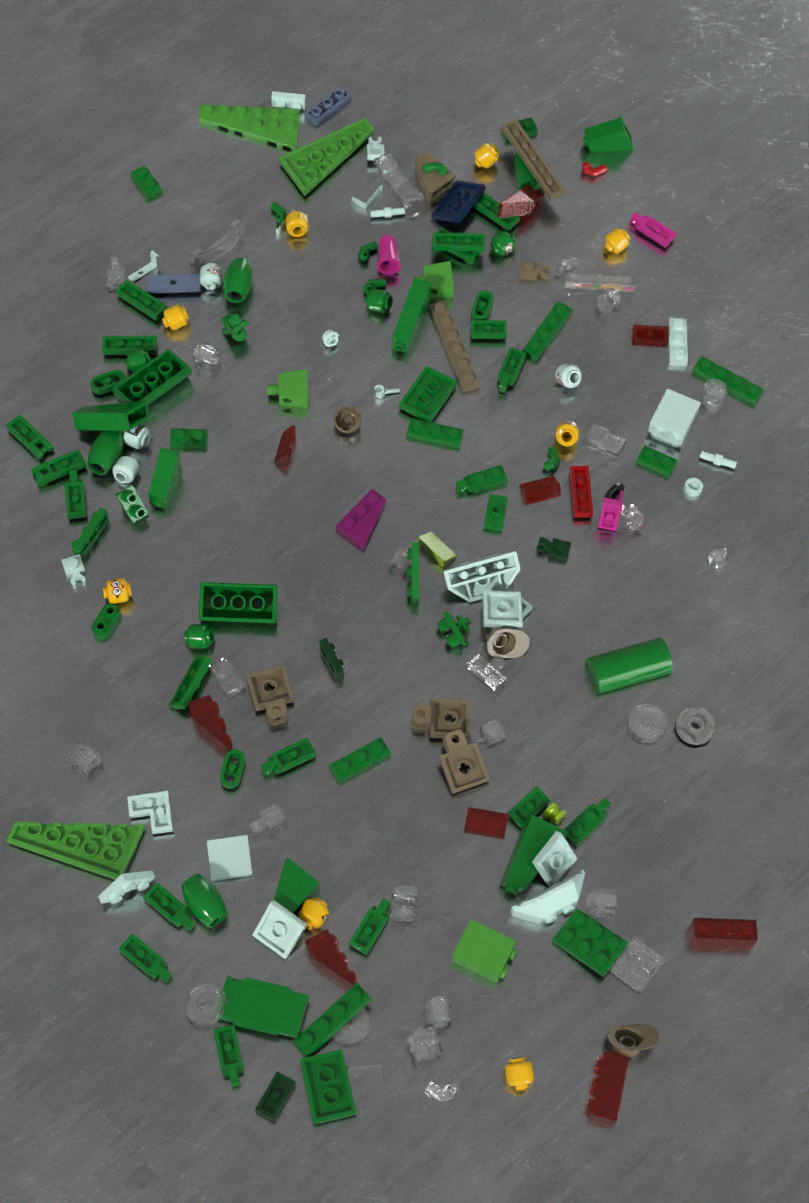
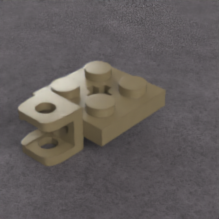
M284 665L246 674L255 711L265 709L268 721L272 726L286 723L288 720L286 704L294 702V697ZM267 685H271V687H275V689H273V691H266V690H265V689H267Z
M431 698L430 705H416L413 707L412 728L420 731H429L430 729V738H443L447 733L460 729L464 733L466 740H469L470 700ZM448 715H451L452 719H455V721H452V723H448V721H446L445 719L448 717Z
M460 729L443 736L442 740L446 754L438 757L452 794L490 781L477 743L468 745L465 735ZM452 737L456 739V743L452 742ZM461 763L469 766L470 769L467 770V774L460 772Z

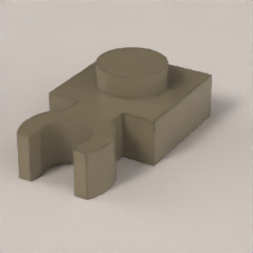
M521 261L519 279L536 281L537 277H540L541 279L548 280L550 273L545 272L550 271V266L543 265L538 267V262Z

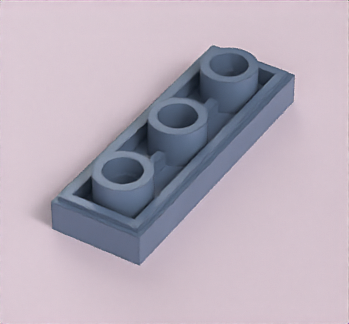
M339 86L305 113V118L318 126L351 100V94Z
M200 274L147 275V293L200 292Z

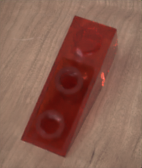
M526 185L499 204L497 217L507 218L531 215L540 209L545 194L530 185Z
M208 695L188 702L189 712L195 728L225 753L230 751V747L233 744L230 736L224 733L226 725L223 718L218 717L217 712H220L217 701H212L211 696Z
M328 929L305 940V947L317 967L348 988H351L358 982L355 972L353 970L349 971L346 965L349 963L344 952L340 953L337 948L339 943L334 934L330 935Z

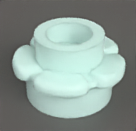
M327 330L322 336L325 346L336 345L339 334L333 330Z

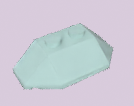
M511 551L457 564L444 570L443 573L447 589L464 600L472 602L482 599L483 591H506L521 569L516 551Z
M584 870L512 906L511 916L541 925L545 922L547 924L554 922L558 918L557 916L562 913L565 915L571 913L576 909L585 876Z

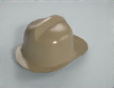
M497 627L485 636L488 653L493 657L518 658L529 647L528 635L521 630Z
M645 1023L616 1025L610 1028L607 1038L613 1045L614 1053L622 1057L631 1058L638 1055L640 1050L655 1046L659 1041V1032L652 1025Z

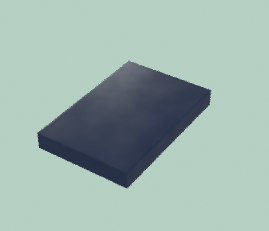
M457 180L431 213L432 219L461 223L486 190L485 185Z

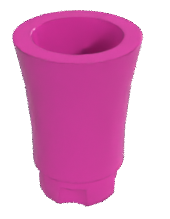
M384 235L379 240L377 269L382 274H395L401 269L396 239L393 236Z

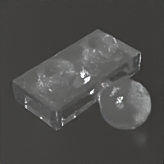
M478 654L465 665V669L493 693L503 686L507 680L500 673L505 668V661L501 657L492 658L489 664Z

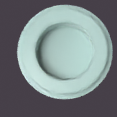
M689 478L684 485L685 493L691 497L699 496L703 489V483L697 478Z

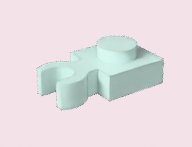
M369 137L367 160H384V144H381V137H378V141H373L372 137Z
M80 554L62 559L67 579L71 578L73 589H76L75 583L77 581H81L83 586H86V580L83 576L86 573Z

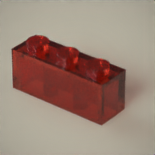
M693 918L690 924L691 945L753 948L758 940L756 920Z
M604 1051L601 1057H597L595 1069L598 1070L597 1078L593 1077L591 1090L594 1091L593 1099L589 1098L586 1111L590 1112L589 1119L610 1125H615L617 1122L629 1057Z

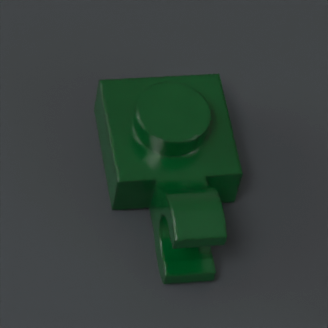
M540 537L537 549L549 552L548 557L566 562L572 542L553 538L552 542H550L547 538Z

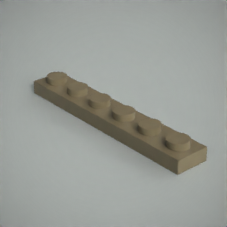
M517 119L502 124L501 130L549 200L564 196L566 190Z
M446 301L429 304L428 309L462 393L479 389L480 383Z

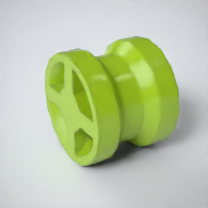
M553 802L545 810L542 817L548 819L551 824L558 826L566 817L567 812L561 810L559 804Z

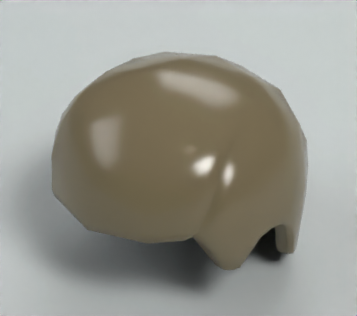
M343 406L334 415V426L342 433H353L358 430L361 424V413L355 406Z

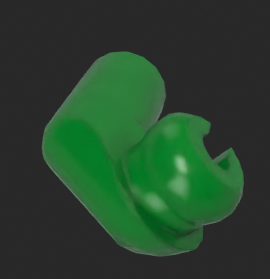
M433 162L423 165L424 173L437 170L440 176L448 173V167L443 163Z
M373 241L360 247L358 257L361 261L368 260L370 252L378 249L377 242Z
M385 278L368 280L363 287L364 293L369 294L373 289L386 287Z
M555 446L548 448L550 458L543 464L546 471L554 470L560 464V457Z

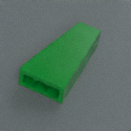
M414 278L392 336V348L398 351L409 352L430 304V282Z
M146 401L85 406L72 412L76 430L129 431L150 419Z
M534 815L528 816L524 821L500 885L504 886L506 891L513 894L524 891L538 874V870L532 863L534 858L556 831L562 833L564 838L567 836L568 831Z

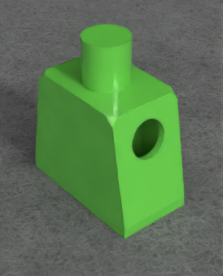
M451 261L426 265L423 267V276L413 277V280L417 278L431 283L430 297L453 299L454 285Z
M307 369L278 374V384H268V395H279L280 405L309 408Z

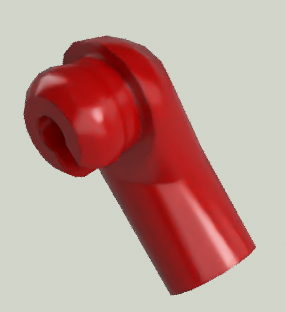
M589 162L582 164V172L593 177L607 172L605 164L595 168L591 167Z

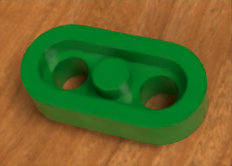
M483 290L476 295L471 310L473 320L488 319L494 300L491 292Z
M118 369L97 375L90 382L91 389L95 394L110 392L113 387L126 379V375L122 370Z
M109 603L103 606L91 626L95 638L106 639L110 636L121 618V611L118 605Z
M232 749L225 755L220 773V781L222 786L227 789L236 788L241 781L245 765V755L242 751ZM234 759L239 760L236 764L232 763ZM230 777L234 778L232 782H228L227 779Z

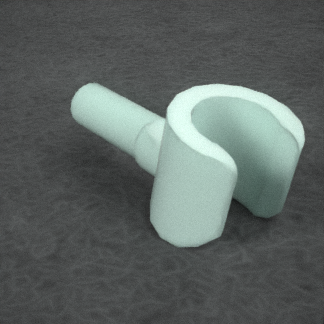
M382 385L374 387L376 397L379 399L384 398L385 394L400 393V388L384 389Z

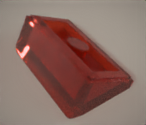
M633 324L632 342L667 345L669 327Z
M294 425L282 433L274 460L275 464L288 465L296 438V427Z
M554 476L519 485L526 504L561 496L560 483Z
M468 807L464 831L504 838L508 814Z

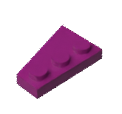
M371 489L338 522L336 530L365 550L373 528L386 504V498Z

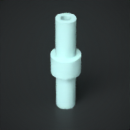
M385 207L382 210L370 211L371 218L382 216L390 218L392 215L405 214L404 207L392 209L391 207Z
M702 451L700 455L701 459L714 462L713 464L717 466L723 465L735 469L737 462L723 458L719 454L713 455Z

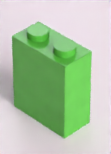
M470 919L453 953L452 962L498 983L499 978L504 979L509 967L506 966L508 960H513L517 949L514 948L516 941Z

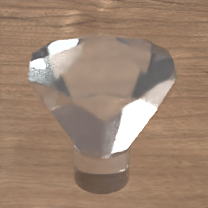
M717 547L709 552L710 556L717 562L718 568L726 567L724 560L727 548Z

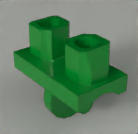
M238 313L233 315L227 314L220 319L224 325V328L221 329L223 334H232V338L238 342L246 339L247 331L242 326L249 325L247 319L241 320Z
M130 484L124 490L115 494L132 523H135L149 513L133 485Z
M448 611L444 612V618L437 625L443 634L450 629L453 630L454 633L446 637L448 644L452 648L460 644L463 646L469 644L461 630H464L465 633L470 631L468 627L471 624L470 618H462L461 615L456 616L458 621L456 623Z

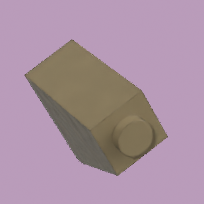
M427 151L423 155H419L415 160V173L425 198L430 204L450 190L455 183V175L448 168V173L442 176L439 175L438 170L424 173V164L441 163Z

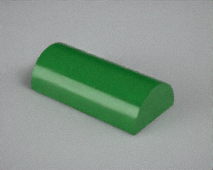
M168 348L113 387L112 391L119 403L146 401L148 406L190 376L192 370L191 367Z
M200 582L198 621L277 623L278 585Z
M661 637L586 658V663L598 694L672 674L670 652Z

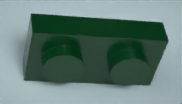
M327 638L320 640V651L336 681L344 678L343 670H345V665L342 659H338L335 655L337 651L334 644L329 643Z
M277 1071L256 1106L255 1112L274 1122L293 1090L296 1081Z

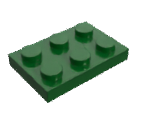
M426 365L399 403V408L423 421L432 422L457 386V380Z
M578 908L575 909L552 939L554 944L603 977H605L628 946L626 940Z
M342 1049L300 1059L314 1125L357 1115Z

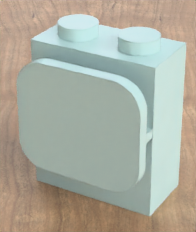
M667 389L650 421L648 431L653 436L669 443L682 445L699 411L701 402Z

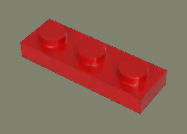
M570 466L574 518L593 517L589 466Z

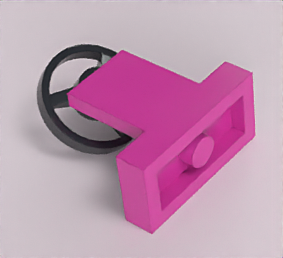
M621 482L614 484L605 494L598 528L616 531L625 488Z

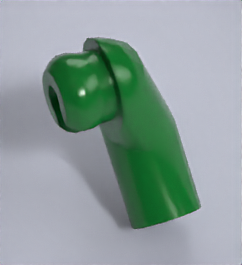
M273 202L270 209L277 213L275 219L278 223L282 224L287 217V210L278 203Z

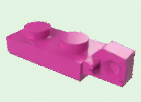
M635 212L631 216L630 223L636 229L665 248L676 237V232L649 215L648 217H643Z

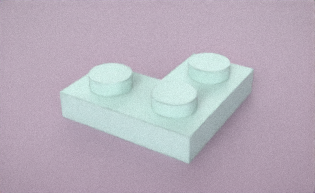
M168 791L127 797L130 818L150 816L152 834L173 831Z
M152 870L121 874L98 897L101 903L111 902V904H115L122 900V896L126 892L136 889L142 891L148 888L149 883L156 877Z

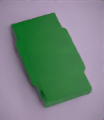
M227 976L215 1018L231 1022L235 1026L273 1035L281 1034L298 1038L309 995L291 991L286 986L252 978L236 980L233 977Z

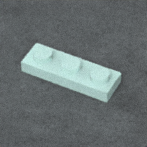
M685 318L668 319L669 366H687V319Z

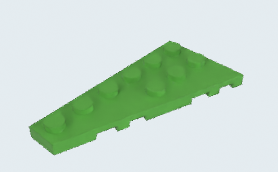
M200 104L199 122L215 127L222 126L228 128V131H238L242 135L266 143L270 141L282 148L283 146L289 147L292 151L297 149L300 109Z
M363 118L279 157V163L305 196L372 136L374 128L366 118Z
M15 822L7 838V843L116 880L121 874L126 873L145 830V824L105 825V823L40 824V822Z

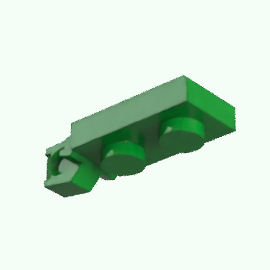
M510 347L498 373L497 381L500 382L499 392L505 393L508 385L513 386L526 359L527 352Z
M498 465L463 477V480L456 482V490L458 494L465 491L475 494L506 484L508 478L502 466Z
M69 470L70 481L64 483L68 519L87 517L84 482L83 479L78 480L77 470Z
M304 738L272 753L271 757L267 758L268 762L260 765L261 771L264 776L273 772L275 775L283 773L315 758L316 753L308 738Z
M604 798L598 805L592 803L591 806L589 805L564 829L568 831L565 838L577 848L604 821L607 816L605 811L610 807L611 803Z
M158 882L143 897L149 905L178 928L182 924L187 930L191 931L196 926L195 922L189 917L191 912Z
M383 898L378 907L373 905L368 910L350 940L349 946L368 955L388 921L390 914L386 912L391 905L390 901Z
M133 933L118 948L119 952L149 977L151 976L155 979L158 976L166 983L171 979V973L165 969L167 963Z
M235 1025L215 1028L213 1031L221 1071L224 1077H230L232 1088L240 1086L238 1074L243 1073V1064Z

